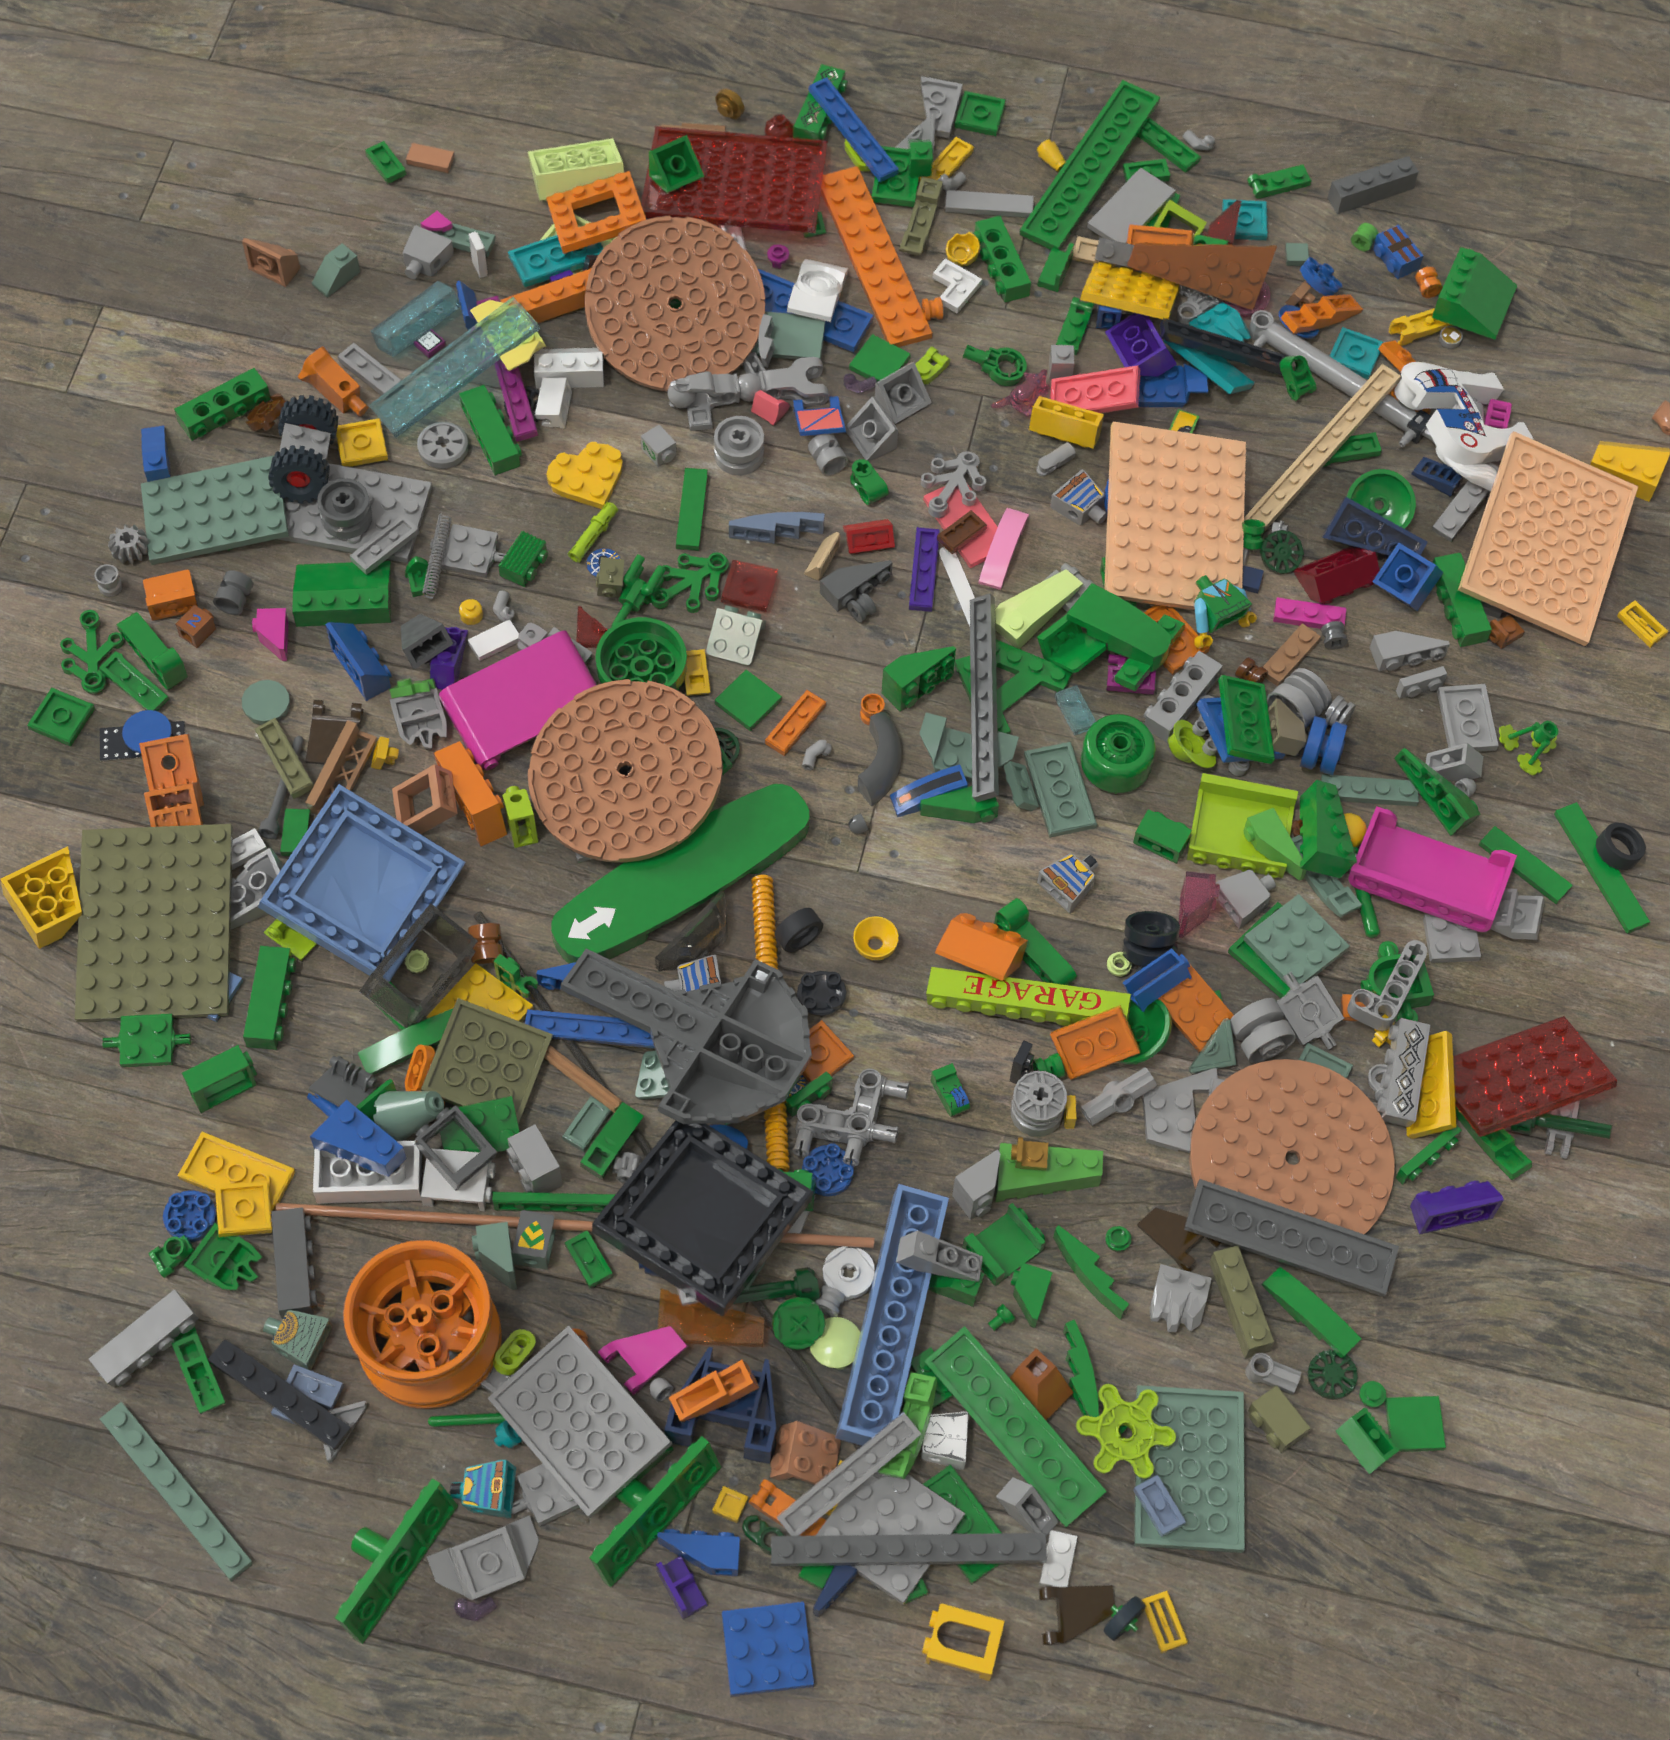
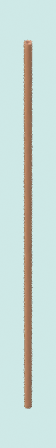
M289 1203L276 1204V1211L303 1207L306 1215L468 1225L507 1222L508 1227H518L520 1218ZM554 1219L553 1229L588 1230V1232H592V1223L594 1221ZM787 1233L780 1242L874 1248V1238Z

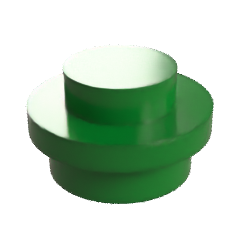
M1114 1226L1106 1233V1245L1116 1252L1125 1251L1131 1244V1234L1122 1226Z
M1368 1381L1362 1385L1359 1397L1367 1407L1377 1408L1386 1400V1390L1380 1383Z

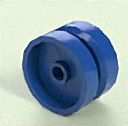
M1314 716L1300 766L1313 769L1318 756L1322 757L1319 767L1320 772L1333 775L1337 761H1340L1344 748L1347 725L1335 722L1331 726L1329 735H1326L1327 720Z

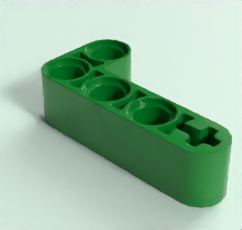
M138 612L133 613L116 624L118 631L166 690L171 689L188 678L184 663L173 647L168 649Z
M1013 899L997 911L994 924L999 929L1006 932H1016L1021 935V938L1028 940L1022 960L1043 982L1069 985L1077 978L1072 966L1028 921L1029 911L1020 899Z

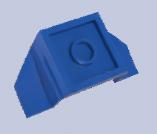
M1186 364L1183 367L1175 365L1158 377L1140 376L1138 407L1182 408L1188 403L1190 393H1208L1207 376Z

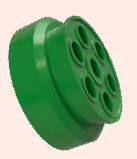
M647 617L623 620L608 629L598 643L596 649V669L601 684L617 680L646 683L647 681H652L678 690L687 672V653L684 641L674 628L660 620ZM622 675L623 677L616 678L615 676Z

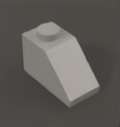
M1465 743L1427 753L1426 764L1447 780L1475 779L1482 775L1483 756L1471 745Z
M1014 1477L996 1496L1007 1513L1030 1533H1046L1047 1536L1059 1522L1035 1488Z

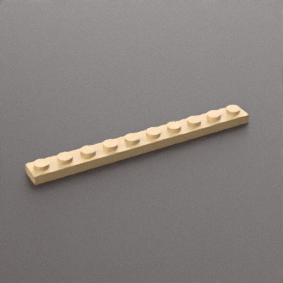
M1382 364L1244 517V520H1260L1265 523L1266 531L1397 385L1401 375Z

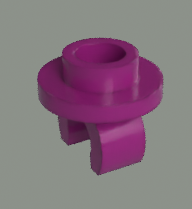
M777 244L768 249L767 257L772 262V268L781 269L782 263L789 259V250L784 245Z

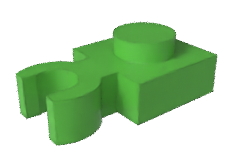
M411 678L397 681V685L389 690L391 698L428 692L436 688L434 678L413 682Z

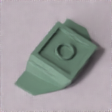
M926 712L920 736L932 759L934 772L960 764L966 781L972 783V734L946 728V717ZM998 732V768L1013 759L1019 737Z

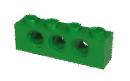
M1001 216L977 221L975 223V231L972 233L979 240L980 256L982 261H986L988 265V274L995 281L997 294L1002 296L1004 303L1029 297L1031 281Z
M252 368L174 410L178 423L190 440L193 441L198 437H203L217 427L224 426L227 422L238 416H243L262 401L266 403L271 398L268 385L257 370Z

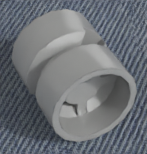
M833 433L819 434L809 442L808 450L814 460H816V464L823 475L831 476L837 474L846 467L848 458Z

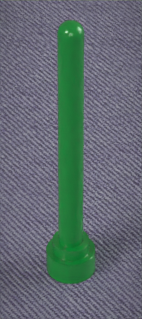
M500 1413L431 1416L428 1419V1424L431 1427L500 1424L506 1419Z

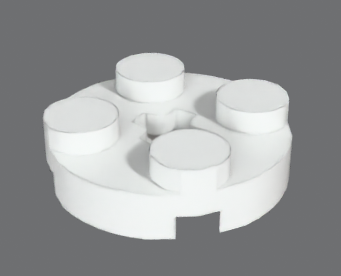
M839 1247L833 1250L827 1256L823 1267L825 1286L841 1291L846 1296L845 1301L864 1295L872 1286L875 1271L873 1260L868 1253L859 1248ZM845 1267L849 1270L853 1268L855 1270L853 1273L854 1277H844L843 1269Z

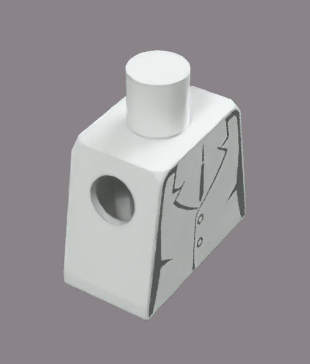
M968 1412L931 1415L921 1445L922 1460L944 1466L951 1464L953 1468L964 1470Z

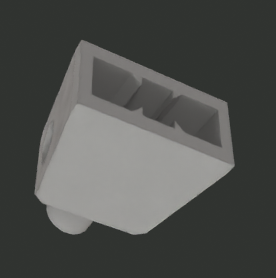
M415 225L403 250L404 265L407 267L405 274L411 279H416L419 273L429 277L434 276L454 255L452 240Z
M1247 870L1217 881L1212 894L1238 929H1241L1268 906L1271 897L1268 891L1275 888L1276 884L1269 874L1258 879L1252 870Z

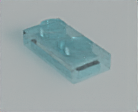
M1077 685L1055 693L1054 698L1074 736L1088 731L1096 720Z

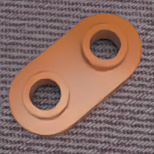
M418 1045L414 1049L405 1078L406 1091H421L435 1056L432 1046Z

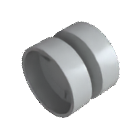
M1274 998L1256 1001L1241 1009L1230 1019L1231 1030L1237 1040L1243 1041L1241 1048L1251 1063L1262 1062L1280 1054L1296 1039V1035L1288 1021L1282 1020L1284 1014Z

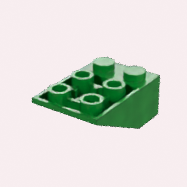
M952 646L900 656L883 669L881 693L899 712L906 707L911 708L921 696L930 694L942 681L946 682L953 676L956 648Z

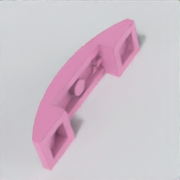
M1010 508L1006 509L987 554L979 584L1001 590L1020 535L1024 531L1029 514Z

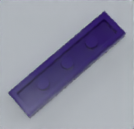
M920 527L916 529L909 610L932 612L938 553L937 535L940 529Z

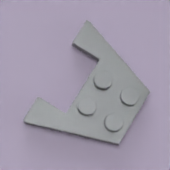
M1217 1068L1153 1088L1142 1095L1146 1143L1177 1152L1181 1150L1190 1153L1191 1133L1195 1123L1193 1094L1209 1093L1211 1079L1213 1077L1218 1078Z

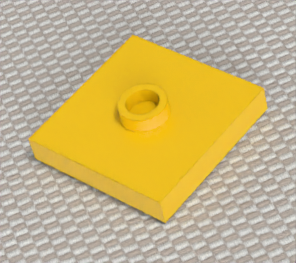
M380 418L338 425L336 437L342 466L350 467L388 460Z
M268 1181L215 1185L219 1237L272 1233Z

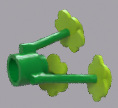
M1544 721L1542 724L1535 722L1532 726L1519 731L1513 730L1511 725L1501 726L1499 728V741L1507 751L1518 748L1519 736L1532 732V746L1538 748L1533 756L1528 753L1520 754L1517 756V760L1520 763V768L1530 775L1540 773L1542 768L1540 767L1541 762L1538 757L1541 753L1546 754L1550 749L1556 748L1555 741L1559 733L1557 726L1551 721Z

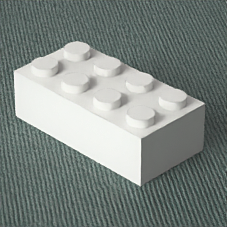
M397 1141L404 1147L407 1159L387 1177L358 1166L357 1163L345 1158L343 1160L332 1153L315 1149L313 1194L317 1204L421 1201L422 1152L415 1146V1141Z

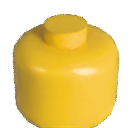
M474 599L463 601L459 606L460 619L467 625L478 624L483 618L481 604Z

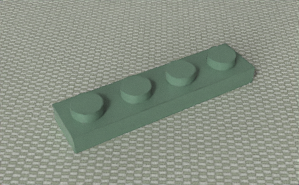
M1322 774L1320 781L1336 785L1340 801L1415 807L1418 804V791L1410 780Z

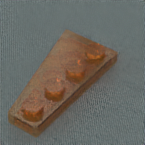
M660 1288L658 1329L671 1326L683 1342L688 1344L763 1347L764 1318L734 1309L728 1310L722 1317L700 1302L682 1306L679 1295Z

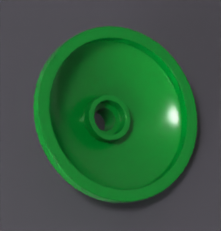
M1376 469L1364 473L1354 481L1347 493L1349 499L1404 529L1409 525L1415 513L1416 499L1411 485L1402 475L1391 470ZM1376 501L1382 502V509L1375 508Z
M1156 999L1143 1012L1131 1000L1128 1023L1140 1048V1053L1118 1062L1123 1064L1141 1063L1156 1055L1163 1048L1171 1032L1172 1020L1168 1008L1161 1000Z

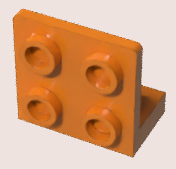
M189 570L143 580L146 593L145 599L152 621L187 613L194 605L198 607Z

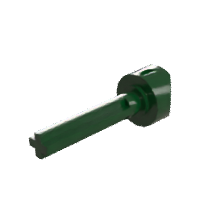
M1517 1098V1113L1511 1118V1131L1531 1135L1533 1128L1538 1126L1607 1139L1611 1138L1613 1125L1538 1112L1537 1101Z
M812 1268L795 1269L793 1280L751 1285L749 1290L742 1291L733 1304L792 1296L794 1294L796 1297L808 1298L815 1302L820 1298L818 1279L815 1277V1271Z

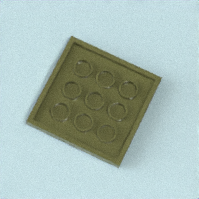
M457 998L421 1091H436L441 1095L443 1101L458 1107L512 1096L519 1124L553 1034Z

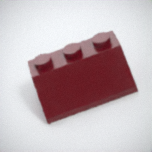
M1351 546L1296 568L1293 571L1311 600L1320 604H1328L1340 595L1347 596L1354 593L1355 589L1374 585L1372 581L1380 569L1376 552Z

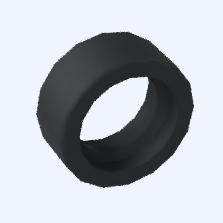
M1615 822L1609 824L1596 839V849L1599 856L1605 863L1617 870L1633 868L1645 855L1646 845L1644 839L1637 830L1625 823ZM1611 838L1618 839L1624 843L1629 849L1630 855L1618 850L1612 843Z
M803 908L792 913L780 923L775 931V938L786 952H795L806 947L818 937L823 929V922L812 908Z

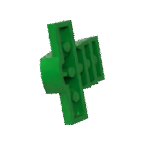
M1093 583L1090 584L1066 613V619L1086 628L1088 636L1107 643L1109 651L1129 658L1115 675V682L1133 691L1138 689L1150 672L1155 671L1165 663L1170 647L1185 629V623L1165 614L1157 623L1132 604Z

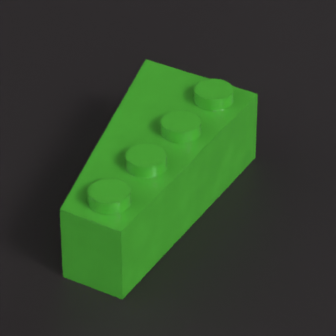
M1000 1143L996 1202L1015 1197L1021 1199L1027 1198L1028 1195L1041 1193L1046 1195L1053 1194L1054 1191H1072L1100 1186L1103 1172V1151L1048 1147L1047 1170L1015 1168L1016 1160H1011L1012 1144Z

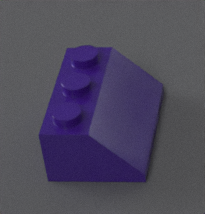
M1134 313L1105 331L1124 367L1138 365L1140 376L1158 377L1177 365L1165 342L1161 339L1154 323L1147 315Z
M1476 1180L1466 1183L1463 1187L1447 1186L1435 1193L1430 1191L1420 1192L1414 1197L1410 1208L1419 1234L1493 1219L1504 1199L1489 1181L1480 1183Z

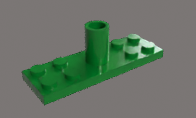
M702 1436L696 1443L688 1447L686 1454L669 1468L668 1473L652 1490L635 1478L615 1496L630 1508L632 1512L622 1523L617 1524L613 1528L610 1536L603 1543L596 1546L589 1557L603 1582L610 1588L655 1541L658 1532L662 1533L722 1468L710 1443Z
M433 1478L421 1490L419 1498L412 1508L405 1513L403 1521L390 1539L383 1537L368 1527H363L352 1540V1551L373 1564L364 1577L356 1583L354 1591L347 1601L340 1606L335 1619L354 1640L361 1644L365 1642L458 1507V1504L443 1485Z

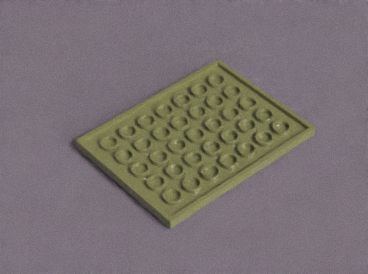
M232 824L82 830L79 894L82 915L78 920L76 1022L121 1021V1016L172 1014L173 1018L208 1017V1015L229 1016Z

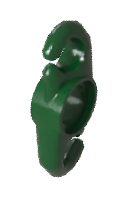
M750 1515L746 1517L742 1524L744 1535L761 1548L763 1552L771 1555V1548L767 1547L763 1542L764 1537L768 1534L785 1535L778 1528L768 1526L763 1520L760 1521L759 1531L751 1532L749 1524L759 1521V1516Z

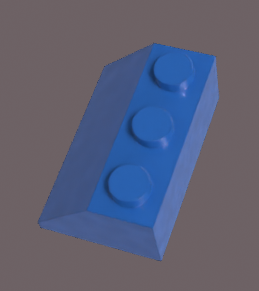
M329 622L325 624L331 650L366 701L391 688L389 678L392 675L386 665L382 666L380 664V657L375 648H369L367 645L368 639L362 630L358 631L354 624Z

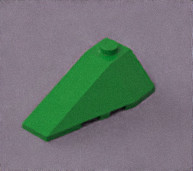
M1406 748L1402 749L1394 758L1450 836L1473 823L1481 815L1473 800H1470L1464 792Z

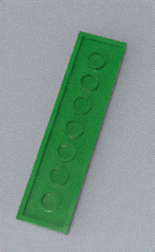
M965 1326L924 1361L1024 1480L1035 1488L1065 1528L1107 1492Z

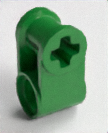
M1298 355L1287 356L1281 360L1280 371L1286 383L1287 392L1292 400L1296 401L1302 395L1316 391V382L1312 377L1306 358ZM1293 362L1296 364L1295 370L1292 369Z
M859 459L853 463L850 482L866 505H870L888 496L889 490L885 481L878 475L869 461Z

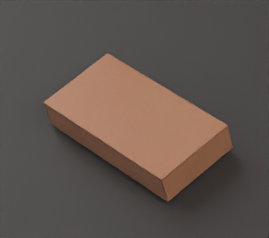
M412 143L406 158V164L448 173L455 156L453 151Z

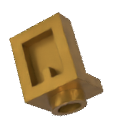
M1018 1137L1017 1144H1012L1011 1160H1016L1015 1168L1047 1170L1048 1143L1023 1141V1137Z

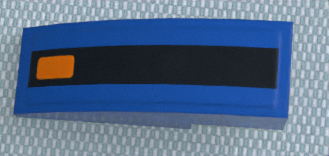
M959 764L925 776L890 794V799L897 817L919 812L920 800L968 787V784Z

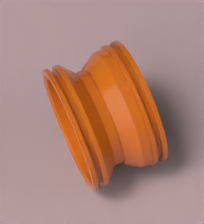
M418 1240L392 1246L374 1256L363 1266L354 1278L346 1296L344 1325L349 1342L370 1382L385 1397L398 1404L421 1409L450 1405L474 1392L487 1379L488 1374L494 1368L495 1354L501 1347L502 1341L501 1323L496 1307L491 1299L486 1281L477 1265L463 1252L450 1245L435 1241ZM429 1283L448 1285L452 1289L448 1291L439 1290L434 1293ZM402 1291L401 1303H393L385 1307L392 1297ZM441 1303H449L446 1309H437ZM471 1308H473L474 1325L462 1319ZM396 1316H404L402 1321L398 1323L392 1322ZM376 1334L389 1339L381 1353L377 1347ZM429 1345H434V1346H436L435 1349H434L432 1352H430V1353H425V1352H424V1349H425L427 1346H429ZM449 1351L461 1352L450 1361ZM415 1361L420 1372H410L404 1369Z

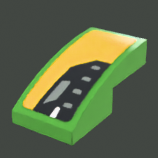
M1178 409L1169 430L1193 434L1200 416Z

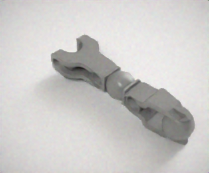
M818 357L799 358L789 368L759 372V376L753 373H745L738 378L737 374H712L711 372L688 375L686 378L670 382L667 392L671 407L691 408L710 406V410L714 406L728 405L734 402L739 403V398L744 401H754L755 393L759 390L777 400L802 399L804 407L822 405L829 399V392L824 384H815L808 381L819 377L823 371V363Z

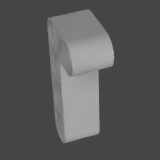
M1418 940L1408 942L1381 995H1376L1365 989L1356 990L1347 1007L1348 1014L1353 1019L1376 1030L1386 1031L1390 1029L1426 958L1427 947L1425 944ZM1411 955L1416 956L1413 962L1409 961ZM1399 973H1404L1409 978H1404ZM1389 993H1394L1399 998H1394ZM1355 1002H1361L1366 1007H1360ZM1379 1013H1384L1389 1018H1383L1379 1015Z

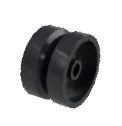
M1141 911L1129 915L1125 920L1124 933L1126 937L1123 939V956L1128 961L1145 967L1170 949L1177 953V940L1179 939L1180 932L1179 922L1174 917L1157 911Z

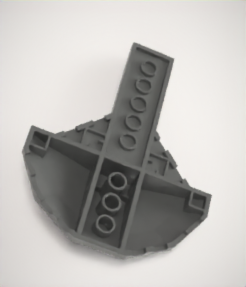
M585 949L561 983L562 991L650 1033L669 1087V1091L658 1106V1112L682 1124L739 1123L776 1106L787 1099L811 1060L807 1008L805 1005H801L795 996V991L786 984L780 970L756 959L744 977L735 978L733 982L724 984L716 982L699 986V989L685 991L683 989L674 991L591 950Z

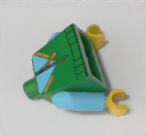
M1207 575L1202 576L1196 581L1195 584L1201 590L1194 601L1197 632L1200 633L1194 641L1196 648L1202 649L1204 647L1203 639L1206 647L1212 645L1213 639L1210 635H1207L1208 631L1213 633L1236 621L1239 622L1241 627H1249L1250 623H1254L1257 620L1256 614L1250 612L1252 603L1248 600L1245 590L1233 585L1227 579H1222L1213 584Z

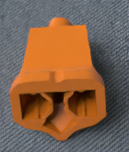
M320 347L307 357L298 375L301 381L308 382L343 414L350 408L358 416L365 414L368 406L360 399V385L330 356L325 347Z

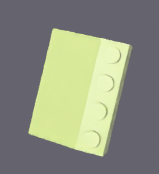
M613 138L528 152L539 200L547 201L546 197L552 196L555 193H562L577 186H584L599 179L615 176L617 173H624L623 161Z

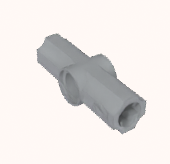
M1145 1067L1122 1082H1109L1101 1095L1084 1104L1080 1109L1088 1123L1093 1126L1116 1111L1119 1113L1129 1111L1134 1105L1135 1099L1155 1088L1157 1084L1149 1070Z

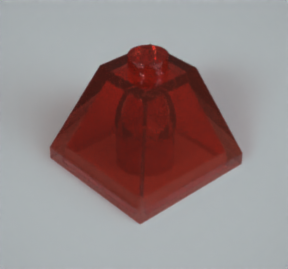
M1236 200L1210 223L1208 232L1203 231V236L1226 240L1228 245H1233L1241 201Z

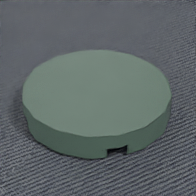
M262 680L251 684L242 696L243 712L256 724L262 725L273 718H276L278 721V719L284 718L290 708L289 693L283 685L276 681Z

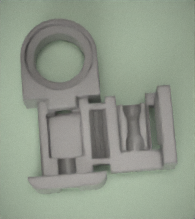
M1179 285L1178 292L1181 295L1185 294L1187 301L1178 307L1177 321L1189 325L1190 321L1218 305L1219 299ZM1183 311H1190L1193 316L1184 317L1181 313Z

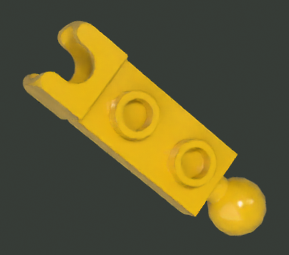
M1434 309L1409 317L1405 315L1395 318L1390 324L1389 333L1401 334L1398 344L1404 346L1412 343L1415 339L1439 332L1444 327L1453 325L1433 319Z

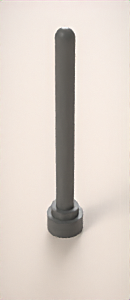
M296 736L292 744V748L298 757L304 742L301 736ZM282 778L268 818H265L260 823L258 834L266 839H276L280 829L277 820L288 790Z

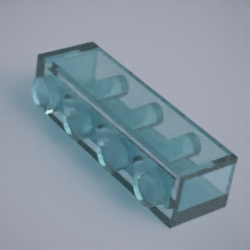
M437 281L370 332L378 349L395 357L460 308L461 305L454 289Z

